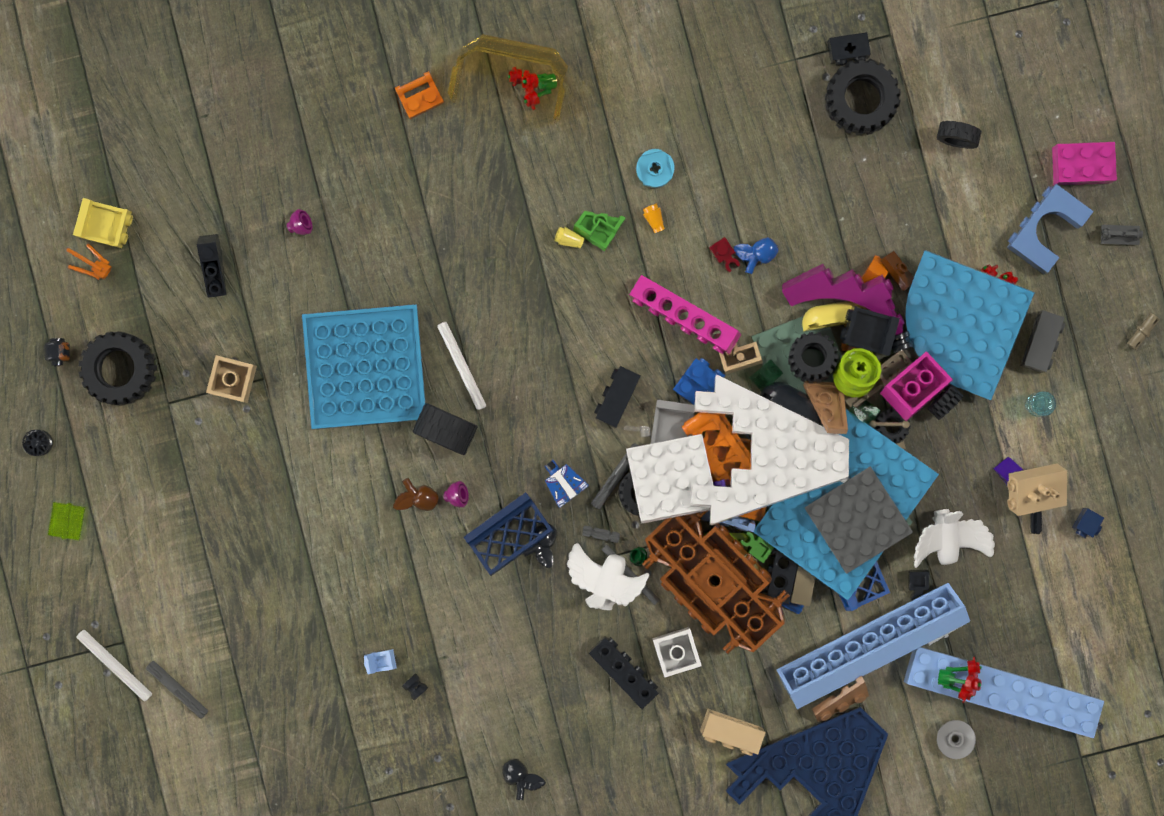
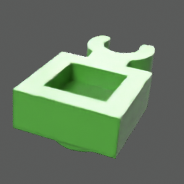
M745 531L744 533L748 536V540L744 542L739 539L738 541L743 546H749L746 552L759 562L764 563L774 547L759 536L754 540L753 534Z

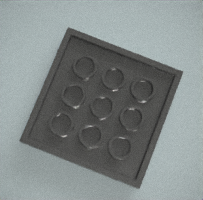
M871 466L805 507L806 512L846 574L913 533Z

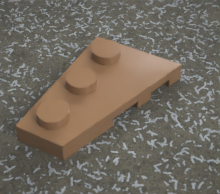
M805 381L803 386L826 432L847 434L848 425L844 394L832 382H813V384H810L809 381Z

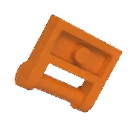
M429 71L424 73V76L406 85L395 87L409 119L444 103ZM428 82L429 88L408 98L405 97L404 93Z

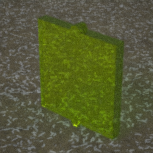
M53 502L48 535L61 537L63 540L66 538L80 540L86 507L72 505V503Z

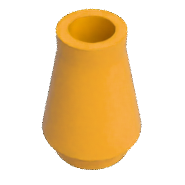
M657 203L643 208V216L652 227L654 233L664 230L661 208L658 207Z

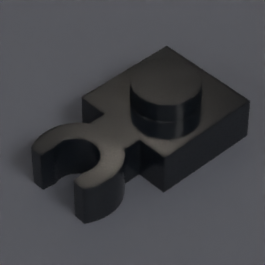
M909 570L908 589L914 590L910 596L911 601L915 600L917 596H923V590H929V570Z

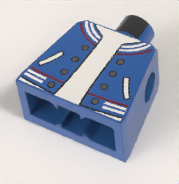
M552 460L544 466L551 475L545 482L559 508L589 486L567 464L559 468L556 462Z

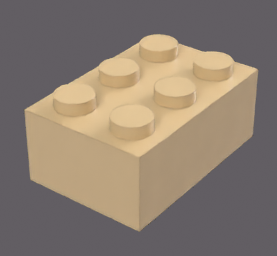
M707 709L700 729L705 740L716 743V740L720 741L724 747L734 749V747L740 748L742 753L750 756L753 753H759L766 733L760 726L711 709Z

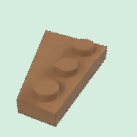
M862 676L856 679L858 683L852 687L847 685L842 688L837 697L830 696L812 708L818 722L828 720L833 714L847 710L850 705L865 701L869 694Z

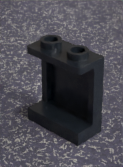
M852 306L851 309H848L845 320H848L846 328L843 327L840 339H843L842 344L890 356L900 318L862 309L857 306Z

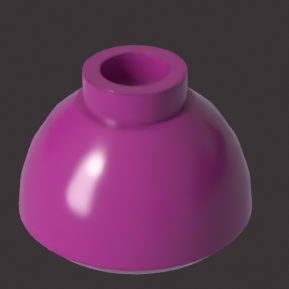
M297 209L291 215L287 228L290 233L295 232L299 235H307L312 232L313 225L309 215L304 210Z
M462 481L451 484L443 494L444 500L450 502L455 507H465L468 503V489Z

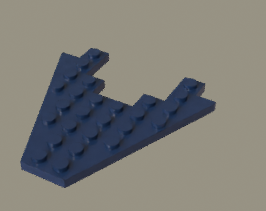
M859 706L761 747L758 754L753 753L752 756L745 754L728 761L726 765L738 777L725 791L740 805L766 777L779 790L795 777L820 802L808 816H858L888 733Z

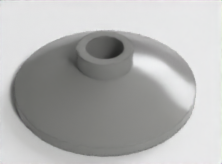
M952 720L946 722L939 729L937 745L945 756L952 759H961L968 756L974 749L976 742L975 733L967 723L960 720ZM954 735L958 736L956 742H952V736Z

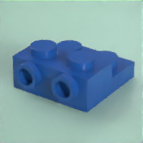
M696 358L673 390L695 405L696 391L714 392L715 376L719 375L724 378L726 375L718 369L714 372L709 368L710 363L703 358H700V360Z

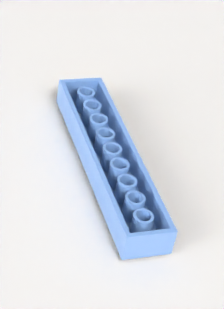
M946 583L776 670L795 707L799 709L856 680L858 677L864 676L969 623L970 619L964 604L950 584Z
M919 647L911 653L903 682L959 699V692L943 688L944 685H938L940 669L946 670V666L966 667L968 666V660ZM980 664L982 669L980 674H978V678L982 681L981 689L976 691V695L971 697L970 700L966 699L965 701L1094 738L1104 704L1103 700ZM968 671L953 672L956 673L957 679L966 680L969 675ZM955 683L953 686L961 688L962 684Z

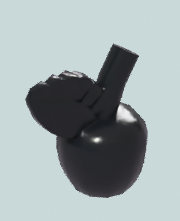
M540 524L535 528L534 533L541 534L547 528L544 524ZM551 524L549 525L554 532L523 553L524 557L535 552L537 561L542 566H546V568H551L553 565V553L550 548L554 545L557 538V530Z
M511 759L502 766L505 782L508 785H516V800H524V789L535 791L546 783L542 777L536 774H528L527 768L519 759Z

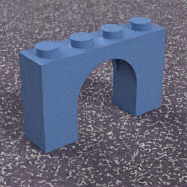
M1057 184L1052 187L1048 186L1042 194L1044 198L1040 203L1037 201L1030 210L1033 213L1029 218L1025 217L1019 225L1021 229L1018 233L1014 232L1008 240L1010 244L1007 246L1009 250L1043 275L1051 270L1059 257L1043 246L1037 238L1036 227L1040 218L1046 214H1055L1078 229L1085 224L1093 213L1090 208Z

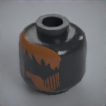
M64 338L49 339V342H46L44 345L45 360L51 362V366H63V362L70 360V344L65 342Z

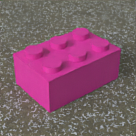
M1115 142L1057 144L1052 147L1054 185L1111 184L1117 180Z
M926 351L888 383L880 394L907 421L945 389L953 379Z

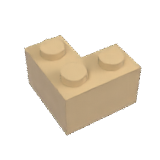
M721 333L715 334L714 338H719ZM757 342L738 347L736 343L730 354L726 352L723 354L719 353L726 375L763 363Z

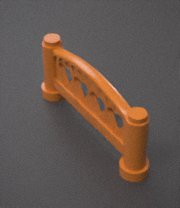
M699 412L684 422V425L681 427L687 436L690 434L692 436L699 435L704 431L720 430L712 446H709L706 442L707 439L703 438L713 479L716 482L724 479L731 480V477L728 476V471H725L723 468L725 463L742 462L739 469L751 470V454L738 434L732 433V426L725 417L727 414ZM731 446L725 461H718L717 455L713 453V448Z

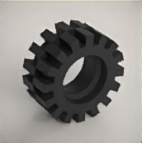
M951 385L931 403L928 410L940 420L959 403L963 395Z
M894 408L882 411L877 415V419H875L876 422H886L890 418L896 419L898 422L905 421ZM876 426L874 429L892 442L898 443L909 434L908 431L911 426L908 428L899 426L896 433L887 432L885 426Z

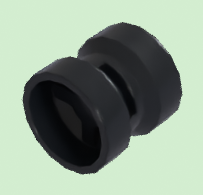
M416 673L402 685L404 690L411 693L410 696L413 700H416L428 689L425 683L420 682L419 676Z

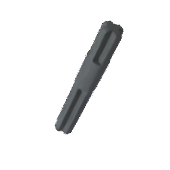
M634 443L630 448L638 447L639 445ZM627 453L591 502L595 508L600 509L630 468Z
M155 661L149 663L146 670L197 717L202 719L208 713V710Z

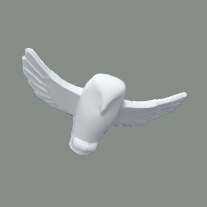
M949 509L934 511L935 517H933L935 525L931 524L923 529L919 542L915 547L914 567L917 568L925 557L936 551L941 565L953 564L958 561L959 548H972L984 553L988 557H992L994 555L993 548L995 547L994 536L988 532V527L984 526L981 520L974 521L969 519L967 521H958L963 516V513L960 511L954 513L950 512Z
M578 543L573 545L572 551L569 553L567 565L570 569L569 575L572 577V583L579 585L580 589H586L593 593V595L585 599L590 608L612 610L615 603L627 606L629 602H632L635 597L641 594L649 578V573L639 577L623 575L625 558L616 554L609 555L603 566L593 562Z

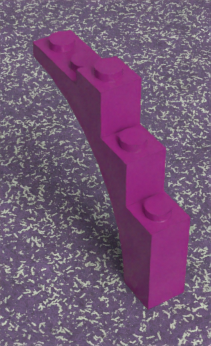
M821 264L782 284V292L790 306L815 299L835 298L851 301L873 312L900 318L895 335L903 332V318L894 311L895 305L891 299L893 286L890 280H886L883 275L863 283L860 274H856L852 269L834 278L829 268L826 269L824 264Z

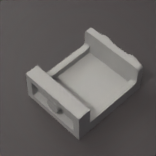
M657 400L650 444L691 436V434L687 436L681 426L693 417L695 405Z

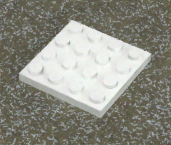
M702 434L626 449L641 524L710 510V507L691 506L692 485L713 486Z

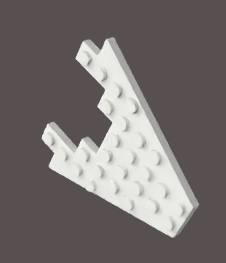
M719 375L715 376L714 392H695L694 412L733 415L732 433L751 434V470L732 469L731 487L692 485L691 506L710 507V525L718 524L849 477L848 438L839 434L827 433L823 426Z

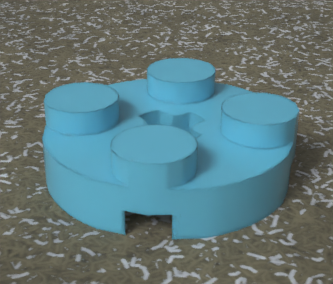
M650 149L639 158L636 165V173L639 180L645 186L651 188L663 187L672 179L674 162L671 156L662 150ZM654 163H656V166L661 167L656 174L654 171H650Z

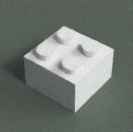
M689 627L652 638L664 677L701 666Z

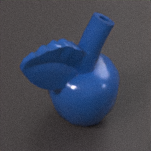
M767 237L757 241L753 246L748 244L734 246V251L738 258L743 261H749L745 272L752 274L758 261L763 264L769 263L775 258L779 248L771 238Z

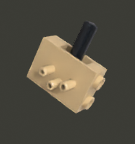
M1052 464L1009 473V481L1007 482L1009 490L1007 504L1009 509L1018 516L1030 514V532L1032 534H1040L1042 531V511L1067 506V470L1059 464Z

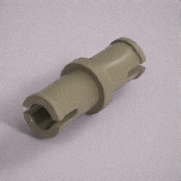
M1149 313V316L1141 326L1136 328L1137 331L1126 344L1137 351L1145 338H1149L1150 332L1160 319L1154 314Z

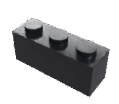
M622 366L619 369L615 368L610 377L613 382L610 387L606 386L602 394L605 399L602 404L598 403L594 411L597 414L596 419L617 428L641 375Z

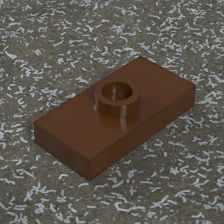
M895 251L881 259L883 265L903 291L911 286L914 277Z

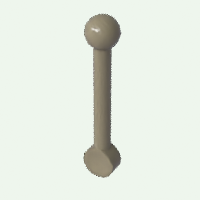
M872 420L869 422V425L872 428L876 426H902L903 428H908L910 423L908 421L876 422Z

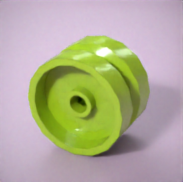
M862 348L849 350L843 355L834 369V384L846 396L852 398L865 396L879 380L882 371L881 364L877 357L868 350Z

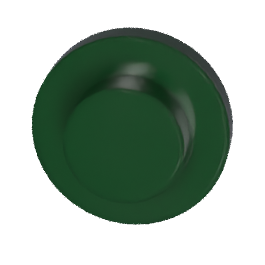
M642 547L632 549L629 556L630 561L635 566H642V563L647 559V551Z

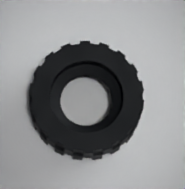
M942 121L939 125L937 140L953 147L974 149L979 145L982 131L975 126L963 122Z

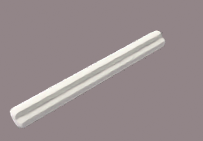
M447 322L440 323L438 329L476 409L481 410L486 407L485 401Z
M82 630L77 635V639L143 701L151 697L152 693L87 631Z

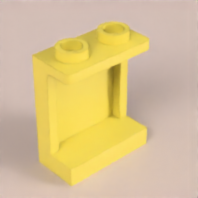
M83 198L73 235L122 248L128 239L126 232L128 226L132 224V212L127 209Z

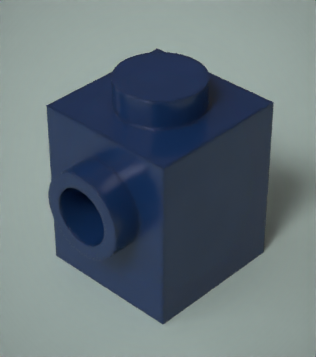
M1083 508L1072 528L1077 530L1075 534L1084 539L1086 537L1093 538L1094 535L1097 536L1102 529L1100 525L1104 517L1089 508Z

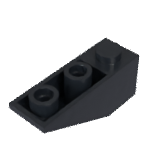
M218 234L199 236L196 245L207 297L225 296L227 292Z

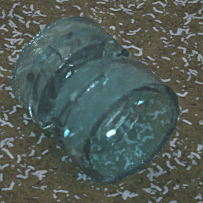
M1036 392L1027 397L1025 407L1032 416H1047L1055 410L1056 400L1049 392Z

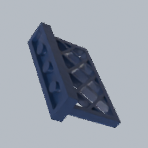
M524 493L464 536V539L470 545L489 575L492 576L554 531L531 497ZM532 506L535 511L534 519L524 518L525 511ZM513 519L520 520L518 530L508 529L509 522ZM523 521L533 522L531 532L521 531ZM536 523L544 524L547 528L541 534L534 533ZM495 532H504L502 542L493 540ZM508 532L517 533L515 544L506 542ZM521 534L530 535L528 544H519ZM481 542L488 543L487 553L479 552L476 546ZM492 543L501 545L500 555L490 554ZM505 545L515 547L514 553L511 556H503ZM489 557L499 558L498 565L493 569H490L488 566Z

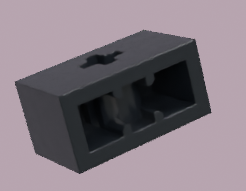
M867 32L832 37L827 41L830 64H836V66L846 65L850 61L856 62L858 59L866 61L871 55ZM847 47L853 50L851 54H849V51H845Z

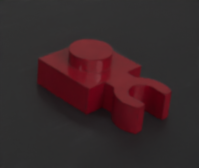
M725 237L709 247V250L719 264L723 261L725 262L727 272L730 273L732 271L729 267L730 263H735L737 267L740 266L739 261L732 258L735 251Z

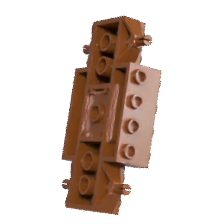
M708 511L665 519L645 539L650 555L642 565L645 566L650 561L645 567L649 569L654 562L658 561L671 567L660 578L662 581L661 585L665 590L671 591L675 595V600L681 606L685 605L689 609V615L702 623L701 627L706 633H711L714 636L727 625L731 636L730 642L723 647L727 654L738 646L754 653L785 624L786 620L781 605L790 595L785 590L777 598L760 593L771 582V575L757 563L751 554L746 552L741 543L734 539L720 523L716 524L704 536L700 518ZM713 575L720 578V584L717 586L710 583V577Z

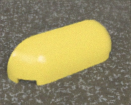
M851 301L815 306L809 309L803 317V331L847 324L848 320H845L846 313L852 306L866 310L869 309Z

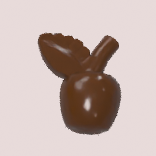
M406 478L402 483L407 491L400 493L393 504V508L396 510H405L414 505L420 510L431 511L436 507L439 498L438 494L431 487L422 485L416 489L410 479Z

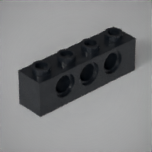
M774 548L771 552V557H774L772 565L769 564L767 569L772 580L763 589V594L777 598L785 590L790 597L783 603L789 604L798 564ZM781 558L788 560V566L784 569H781L778 565V561ZM781 576L784 579V584L782 587L777 588L774 580L776 577Z

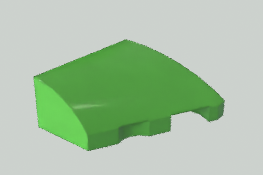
M584 211L575 223L573 232L605 251L625 221V217H611L604 213L594 214L593 212Z

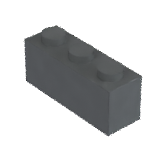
M1044 310L1038 312L1020 366L1040 373L1050 370L1053 359H1051L1052 354L1056 352L1059 341H1057L1059 333L1062 334L1065 323H1063L1065 317Z

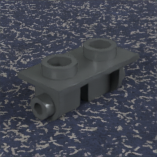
M1101 225V244L1140 245V238L1143 237V231H1140V226Z

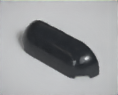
M784 382L770 383L762 390L760 396L823 426L806 393Z

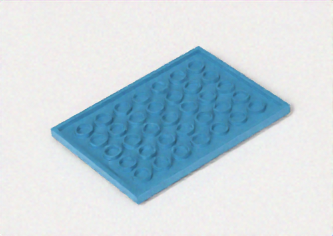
M846 409L848 431L847 434L839 435L849 439L848 478L851 479L871 466L906 520L939 474ZM839 481L773 504L753 533L843 598L849 600L883 552L846 574L805 510L806 506L843 483Z

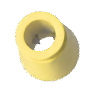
M559 227L554 241L558 242V245L581 248L584 237L566 227Z

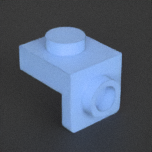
M393 649L364 655V666L367 674L396 669Z

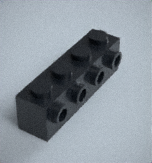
M604 636L589 651L590 656L643 709L659 694L656 690L658 686L652 679L648 681L643 676L645 672L638 665L634 667L631 664L632 658L625 651L621 653L616 648L618 644L612 637L608 639Z

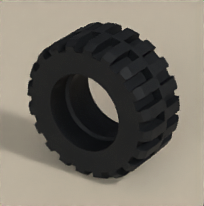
M858 59L856 62L850 61L845 66H841L831 78L826 88L825 100L827 104L825 107L826 111L830 112V119L836 121V126L839 129L842 127L849 134L854 132L860 136L865 133L869 135L881 130L895 116L901 101L899 99L901 90L897 87L899 82L897 78L894 79L892 77L893 72L890 69L887 71L884 68L885 65L881 62L878 65L872 59L864 61V59ZM866 81L878 90L880 103L874 112L859 114L848 106L845 100V92L852 82Z
M117 331L98 335L95 337V341H90L87 344L88 348L82 351L83 359L79 361L78 365L81 367L79 378H83L82 385L88 389V394L92 397L97 398L100 402L111 405H125L135 403L137 399L141 400L145 397L144 394L151 390L152 387L150 385L156 380V376H154V372L157 371V365H154L156 358L150 352L151 348L142 339ZM113 351L128 353L134 362V374L131 380L124 386H111L104 380L102 375L103 361Z

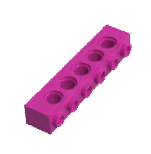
M643 275L640 276L629 294L633 298L632 302L640 307H643V305L649 308L648 311L657 317L661 314L666 317L664 319L666 322L673 326L678 324L681 326L680 330L688 335H691V333L697 335L696 339L704 344L711 343L714 345L713 349L721 354L724 352L730 354L741 336L737 329ZM651 294H656L654 301H648V297ZM667 303H672V308L665 311L664 306ZM688 312L687 319L680 320L681 314ZM705 322L702 329H696L697 323ZM715 331H721L719 338H712Z

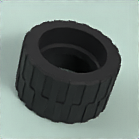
M425 403L412 432L456 453L466 455L478 426Z

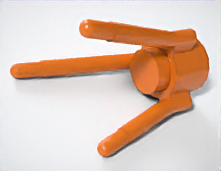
M90 244L86 245L87 248L100 262L97 260L94 263L70 248L66 249L73 256L92 266L91 270L94 272L68 265L69 269L93 276L98 280L100 278L104 280L110 273L112 268L109 265L110 262L104 259Z

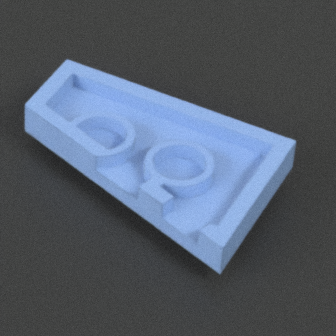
M710 510L700 519L710 522ZM739 516L720 522L723 526L729 527V525L737 527L738 530L754 532L756 525L754 520Z

